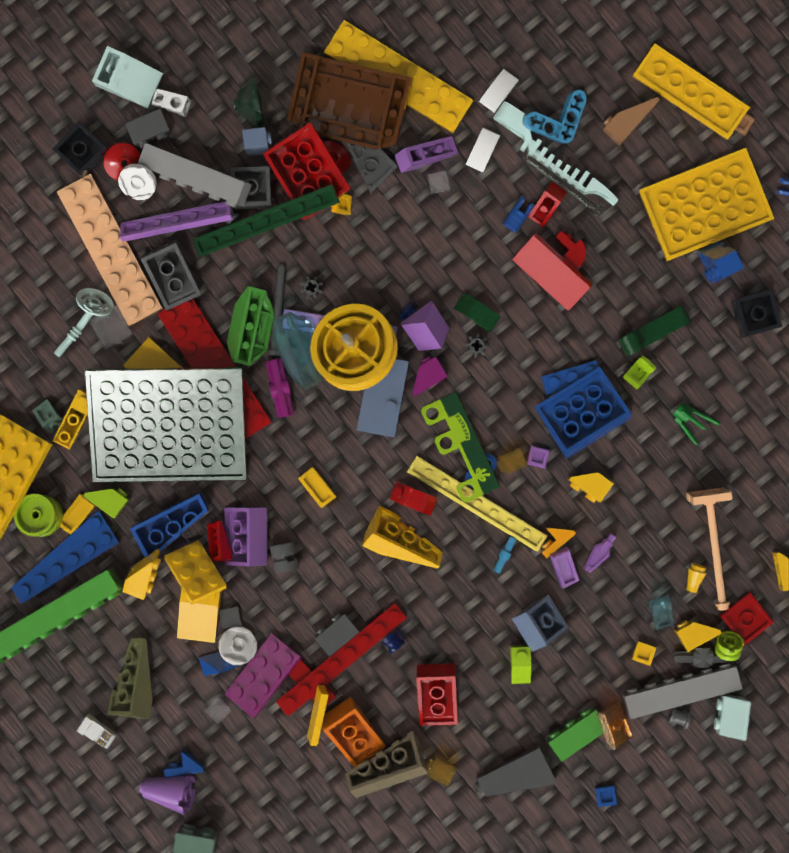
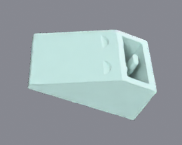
M107 46L92 82L101 89L148 108L163 73L125 53Z

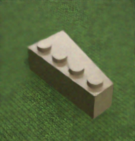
M411 731L402 740L392 743V746L388 749L381 750L369 761L366 760L345 773L349 792L358 798L427 774L428 771L419 738Z

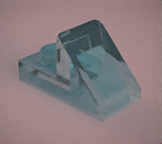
M669 596L648 601V607L656 630L674 625Z

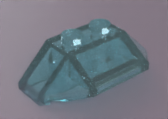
M288 312L273 320V340L288 374L303 390H307L322 382V375L316 369L310 351L314 329L311 322L292 312Z

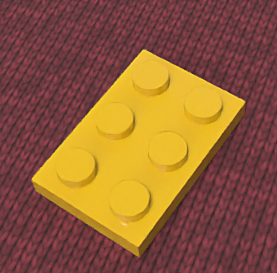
M199 540L165 555L166 563L191 604L226 589V583Z

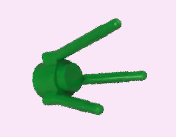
M682 403L673 413L676 417L674 421L681 426L694 445H698V442L682 421L686 423L688 420H691L703 430H706V427L692 417L693 413L718 426L720 422L699 412L690 405Z

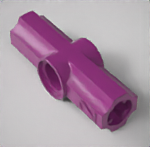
M282 358L267 361L266 368L270 380L269 388L272 399H274L277 417L282 418L294 415L290 398V385L285 375Z

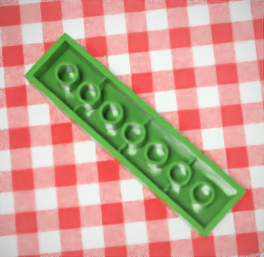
M114 568L106 570L1 631L0 664L5 662L4 657L9 659L22 652L21 647L27 649L39 642L37 638L40 637L42 640L55 633L54 628L57 627L59 630L72 623L71 618L74 617L77 620L89 613L87 609L91 608V610H94L105 604L104 599L108 598V600H111L122 594L120 590L123 589L124 585Z

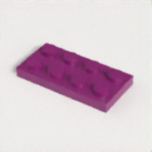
M271 633L225 695L252 718H256L302 657L275 634Z

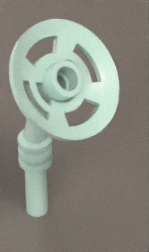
M85 288L77 293L76 302L85 311V314L78 324L72 327L73 330H69L70 333H67V337L54 351L55 355L60 357L70 344L76 341V338H79V335L82 334L81 331L93 315L106 316L112 312L114 304L107 294L93 288ZM96 296L101 298L106 304H102Z

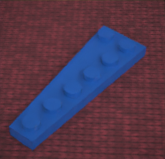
M99 510L12 587L21 604L120 543L101 511Z

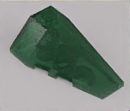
M251 79L237 92V99H234V108L254 128H263L261 94L256 80Z

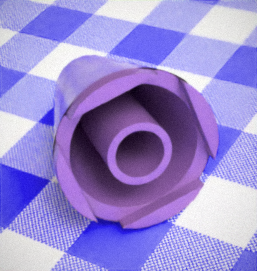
M192 775L146 778L140 784V793H142V797L186 815V810L191 809L195 797V789H192V783H195V778Z

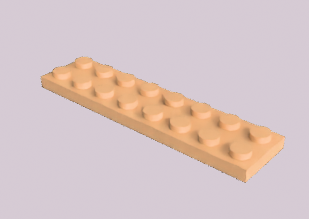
M89 174L57 191L128 326L130 327L162 310L163 307L128 242H122L120 227L93 176Z

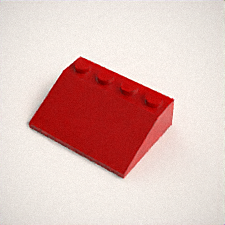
M311 122L263 153L290 200L329 185H334L338 198L351 189ZM321 211L303 217L302 220H309Z

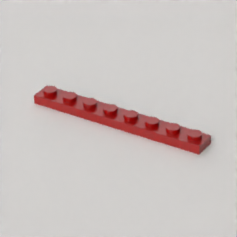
M395 603L392 604L281 696L276 703L287 716H290L316 694L318 685L326 686L407 619V617Z

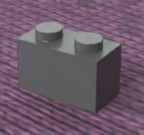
M161 109L125 123L136 148L140 147V149L144 147L145 143L151 145L150 142L155 140L162 141L171 134Z
M338 613L331 619V625L327 628L324 625L316 632L315 640L329 657L360 631L346 613L342 616Z

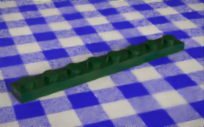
M329 185L193 239L199 257H204L339 204L340 201L334 185Z

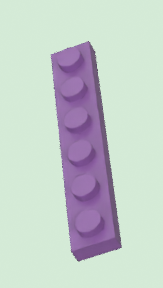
M225 202L122 222L120 238L122 242L229 221L232 220V206L225 204Z

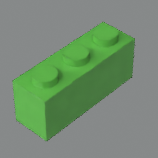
M595 708L585 709L581 712V717L576 720L574 718L569 720L565 724V728L561 731L557 729L549 735L550 738L547 741L561 762L609 730Z

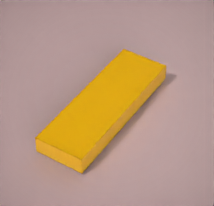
M324 685L317 686L307 733L310 746H317L328 700V692Z

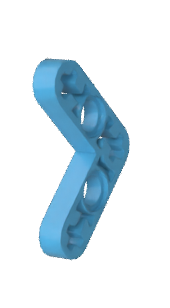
M574 90L568 94L559 122L538 112H528L523 116L522 122L524 127L558 143H570L574 138L586 103V94L582 90ZM574 96H577V98L580 99L579 102H576ZM570 111L574 114L572 122L567 120V114ZM533 117V120L540 122V124H531L532 122L529 118ZM547 122L552 125L550 133H547L544 128ZM562 132H565L567 138H564Z

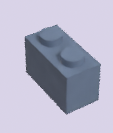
M265 127L242 130L244 149L248 156L263 154L273 147L271 133H267Z

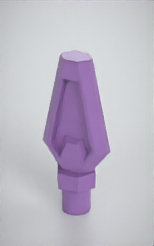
M610 533L606 539H603L602 543L595 544L584 569L591 573L610 556L612 543L617 537Z

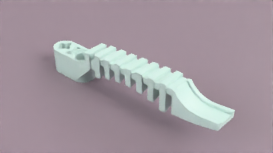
M503 101L493 119L524 140L520 150L524 152L527 148V157L530 159L533 157L537 164L541 163L543 165L542 168L545 170L549 169L551 171L550 174L553 176L557 175L558 180L561 182L563 180L566 182V186L573 187L574 192H579L582 195H599L613 206L617 203L618 199L595 178L591 179L586 188L582 185L590 174L588 171H585L579 182H577L575 178L580 172L579 169L576 168L572 175L569 176L567 173L571 168L570 165L567 164L564 170H561L559 168L562 164L561 160L553 164L552 161L555 157L553 154H550L548 159L544 156L548 149L544 147L541 152L537 150L542 141L540 139H537L536 142L532 140L530 130L523 125L522 120L525 113L510 103Z

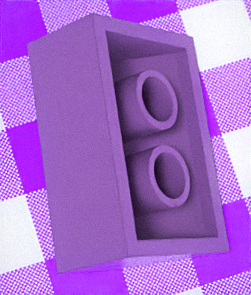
M224 508V530L233 559L225 561V565H267V508Z

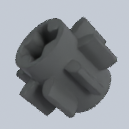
M307 276V282L300 283L304 286V289L300 292L301 294L307 293V300L310 296H313L316 300L318 293L323 294V291L319 290L323 283L317 284V277L310 280ZM311 283L313 286L317 285V287L314 288L315 292L311 293L310 290L307 291V289L309 288V284Z
M477 334L475 339L469 336L468 338L471 342L470 344H465L470 349L467 354L474 353V358L479 353L484 356L485 354L482 350L489 348V346L484 345L486 338L479 339V334ZM476 341L479 342V345H482V348H479L478 351L471 347V344H474Z

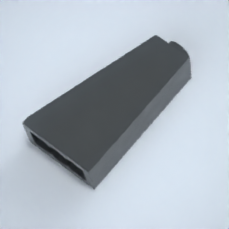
M538 745L477 775L478 781L475 782L479 792H484L486 797L557 783Z

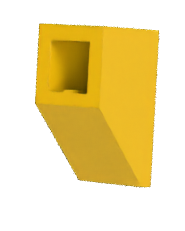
M597 472L568 478V481L571 482L569 486L577 492L581 489L586 493L585 497L593 503L595 501L601 503L614 484Z

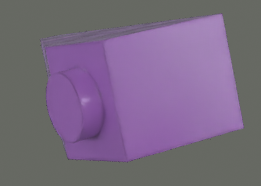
M450 136L404 148L395 155L400 172L404 173L458 154L453 137Z

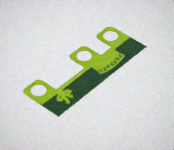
M457 393L450 394L423 407L421 413L428 425H433L446 419L450 431L435 438L439 452L445 455L459 448L472 476L471 479L457 485V491L461 500L469 502L499 488L500 486ZM429 408H436L439 415L436 419L430 420L426 416ZM448 437L452 440V446L449 449L441 448L440 440L442 438ZM465 485H471L474 488V494L471 497H465L462 494V488Z

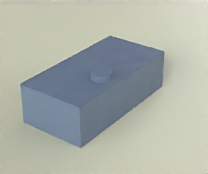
M396 359L392 369L383 380L370 388L364 389L357 431L395 438L409 361Z

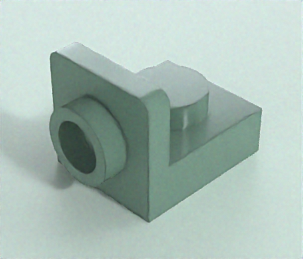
M48 399L32 410L41 426L49 433L59 429L63 418L59 416Z

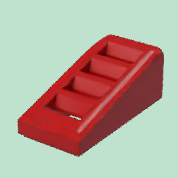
M222 521L207 524L211 561L225 562L233 559Z

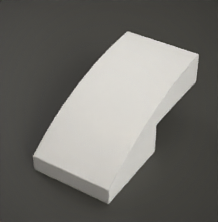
M503 69L479 102L495 113L519 80Z
M483 127L466 165L484 172L500 135Z

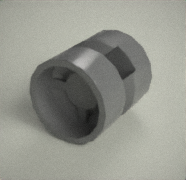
M294 542L270 546L271 556L275 558L273 562L275 573L299 568L297 557H294L296 552Z

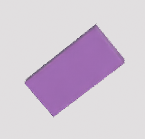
M567 547L550 554L559 585L562 589L579 581L570 550Z

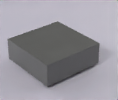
M239 606L219 610L223 629L242 625Z

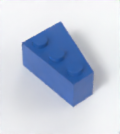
M719 241L696 250L704 265V274L712 284L744 268L736 250L728 246L725 247L723 243L719 244Z

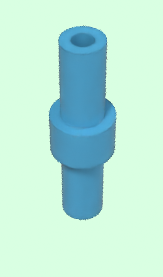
M509 537L504 549H501L498 555L499 559L493 571L501 573L506 560L509 561L512 555L510 552L517 539Z

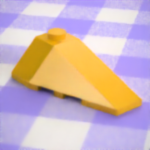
M379 506L365 532L362 546L381 555L438 569L443 552L426 538L419 537L413 532L415 529L412 526L407 527L401 522V517L396 513Z

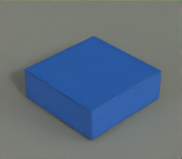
M614 784L595 787L598 807L617 805Z

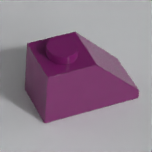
M429 356L421 361L422 365L419 366L412 393L414 397L448 377L436 357L432 359Z

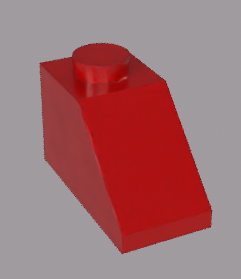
M553 180L528 215V218L544 227L568 193V190Z

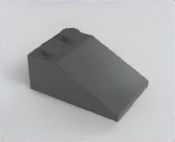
M177 239L141 256V260L166 311L201 295Z

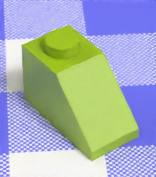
M114 488L88 492L83 495V497L114 519L120 515L130 501L127 497L128 493L121 488H118V490Z
M510 645L511 684L531 683V649L528 645Z

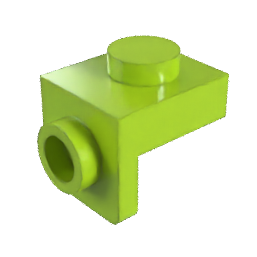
M642 355L624 374L623 378L637 390L656 369V366Z

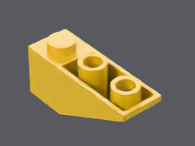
M79 389L53 439L55 443L69 450L88 421L86 390Z
M157 549L132 566L125 580L122 592L142 600L145 599L147 593L151 594L155 585L152 582L155 581L158 573L155 570L158 569L161 559L158 558L160 550Z

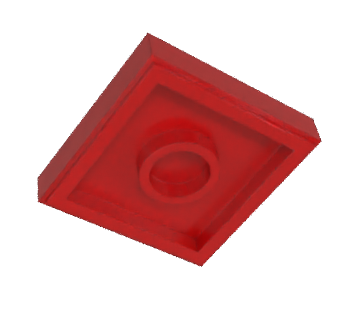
M751 592L745 594L730 606L728 610L719 615L732 632L739 634L743 638L744 646L774 623Z

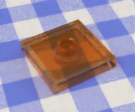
M620 701L611 703L597 713L610 750L617 749L632 737Z

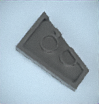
M346 143L370 194L398 168L381 149L375 150Z

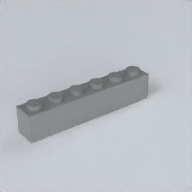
M147 143L144 144L137 163L146 166L153 174L154 172L159 173V178L170 181L172 178L176 180L175 184L185 188L187 185L192 186V191L202 195L203 192L209 193V198L217 201L220 198L225 199V204L235 208L237 205L244 206L252 186L249 183Z
M724 663L719 665L718 669L700 670L701 673L696 675L687 673L682 675L681 679L668 678L659 685L650 683L645 685L644 689L626 690L627 693L622 694L628 717L633 719L741 690L743 688L737 667L730 663Z

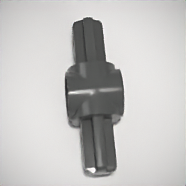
M696 647L689 652L675 651L673 654L675 663H692L693 667L699 668L711 667L713 663L730 662L719 658L715 651H712L711 647Z

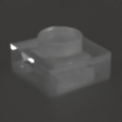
M446 171L427 175L431 194L450 191Z
M219 696L205 710L217 724L232 711Z

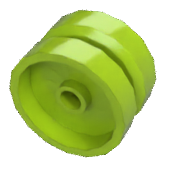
M30 494L24 496L14 514V521L18 529L28 536L47 537L54 534L60 528L63 521V511L56 499L48 495Z

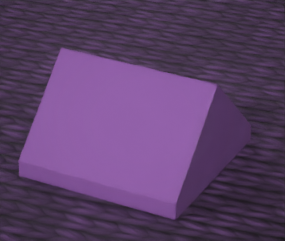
M432 301L400 323L418 351L442 349L450 329Z

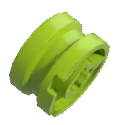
M722 632L717 637L715 653L723 660L735 661L742 654L744 640L735 632Z

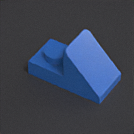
M183 749L181 751L183 764L180 765V762H172L164 769L165 777L202 773L205 770V765Z

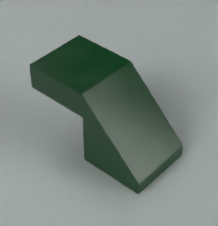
M463 293L454 307L457 312L468 317L476 325L488 332L492 331L501 318L497 313L466 293Z

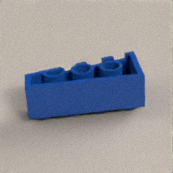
M201 491L133 524L130 530L144 557H147L157 549L161 552L168 544L209 510V506Z

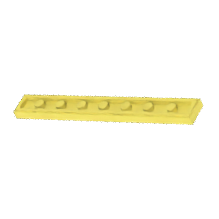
M416 456L407 471L537 552L547 538L546 534L484 496L469 502H463L457 491V485L461 482ZM465 485L462 488V494L465 497H471L474 494V490Z

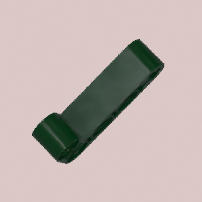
M683 305L617 341L625 356L628 357L692 321Z

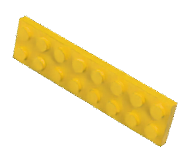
M345 20L324 51V54L333 60L412 77L413 81L407 106L451 133L455 132L473 103V100Z

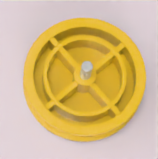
M348 304L332 310L321 319L313 332L310 351L316 369L330 384L347 391H359L376 385L387 376L395 363L398 344L392 326L379 311L363 304Z

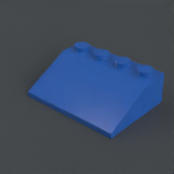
M600 366L535 406L537 413L566 459L631 419V412Z

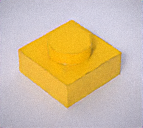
M344 194L339 198L340 203L332 206L331 212L350 215L352 196Z
M637 641L631 659L651 666L656 647Z

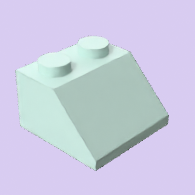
M720 695V699L718 698L716 702V710H719L718 718L714 720L716 732L722 736L746 741L751 702L741 696Z

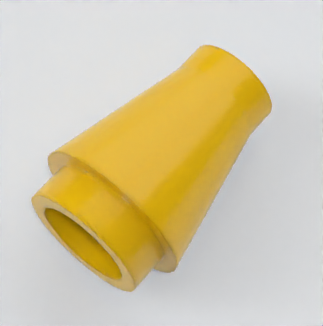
M691 563V567H688L687 591L697 593L707 574L705 566Z

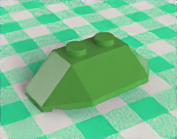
M247 286L234 305L227 339L231 360L234 363L251 366L268 349L274 310L265 290Z

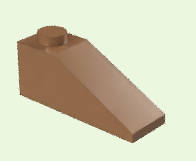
M656 97L621 111L614 117L610 115L603 123L605 125L603 132L620 146L660 99Z

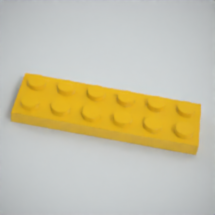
M657 44L653 45L633 74L634 78L726 140L730 138L750 108Z

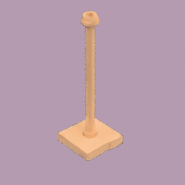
M724 487L686 492L687 501L691 502V504L706 505L718 602L715 603L717 610H728L730 602L726 601L714 504L720 501L732 500V493Z

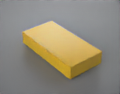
M314 467L298 478L321 508L337 497Z
M79 494L63 515L60 527L71 535L80 527L96 505L83 497L82 494Z

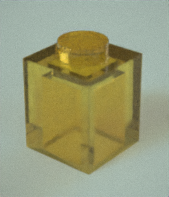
M520 448L499 456V461L496 462L500 472H505L506 475L528 465Z
M435 756L434 760L430 759L426 766L428 771L427 777L447 787L456 772L455 765Z

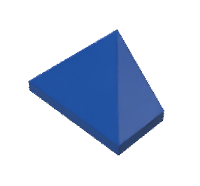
M220 652L199 657L204 676L222 673L241 666L226 662L221 657Z

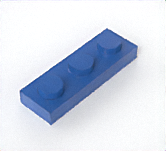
M597 360L542 376L541 379L546 395L563 390L598 368Z

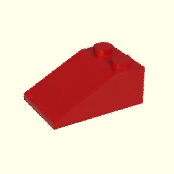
M455 663L417 665L416 678L420 726L458 725Z

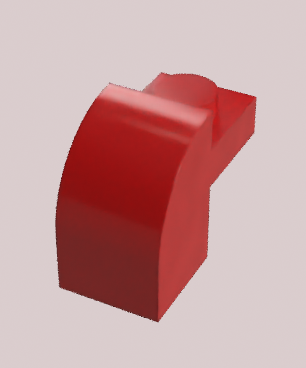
M561 231L554 239L567 251L563 258L577 270L585 260V245L581 239L574 244L572 236L567 232L563 233Z
M396 482L390 500L429 516H431L438 499L399 482Z

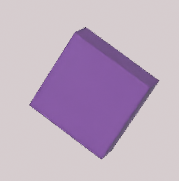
M531 445L526 464L545 469L550 450Z

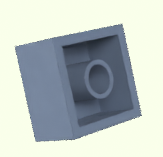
M549 595L534 601L512 618L532 652L547 646L569 628Z

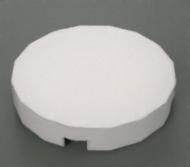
M140 164L125 166L118 178L119 187L127 196H132V199L135 200L148 199L156 190L157 181L155 175L146 166Z
M238 626L228 629L219 640L218 649L221 657L232 665L248 663L257 651V641L252 635L253 633L244 627Z

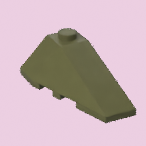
M131 638L124 657V669L122 673L119 672L116 690L113 689L110 695L107 715L150 719L152 691L147 640L145 638Z

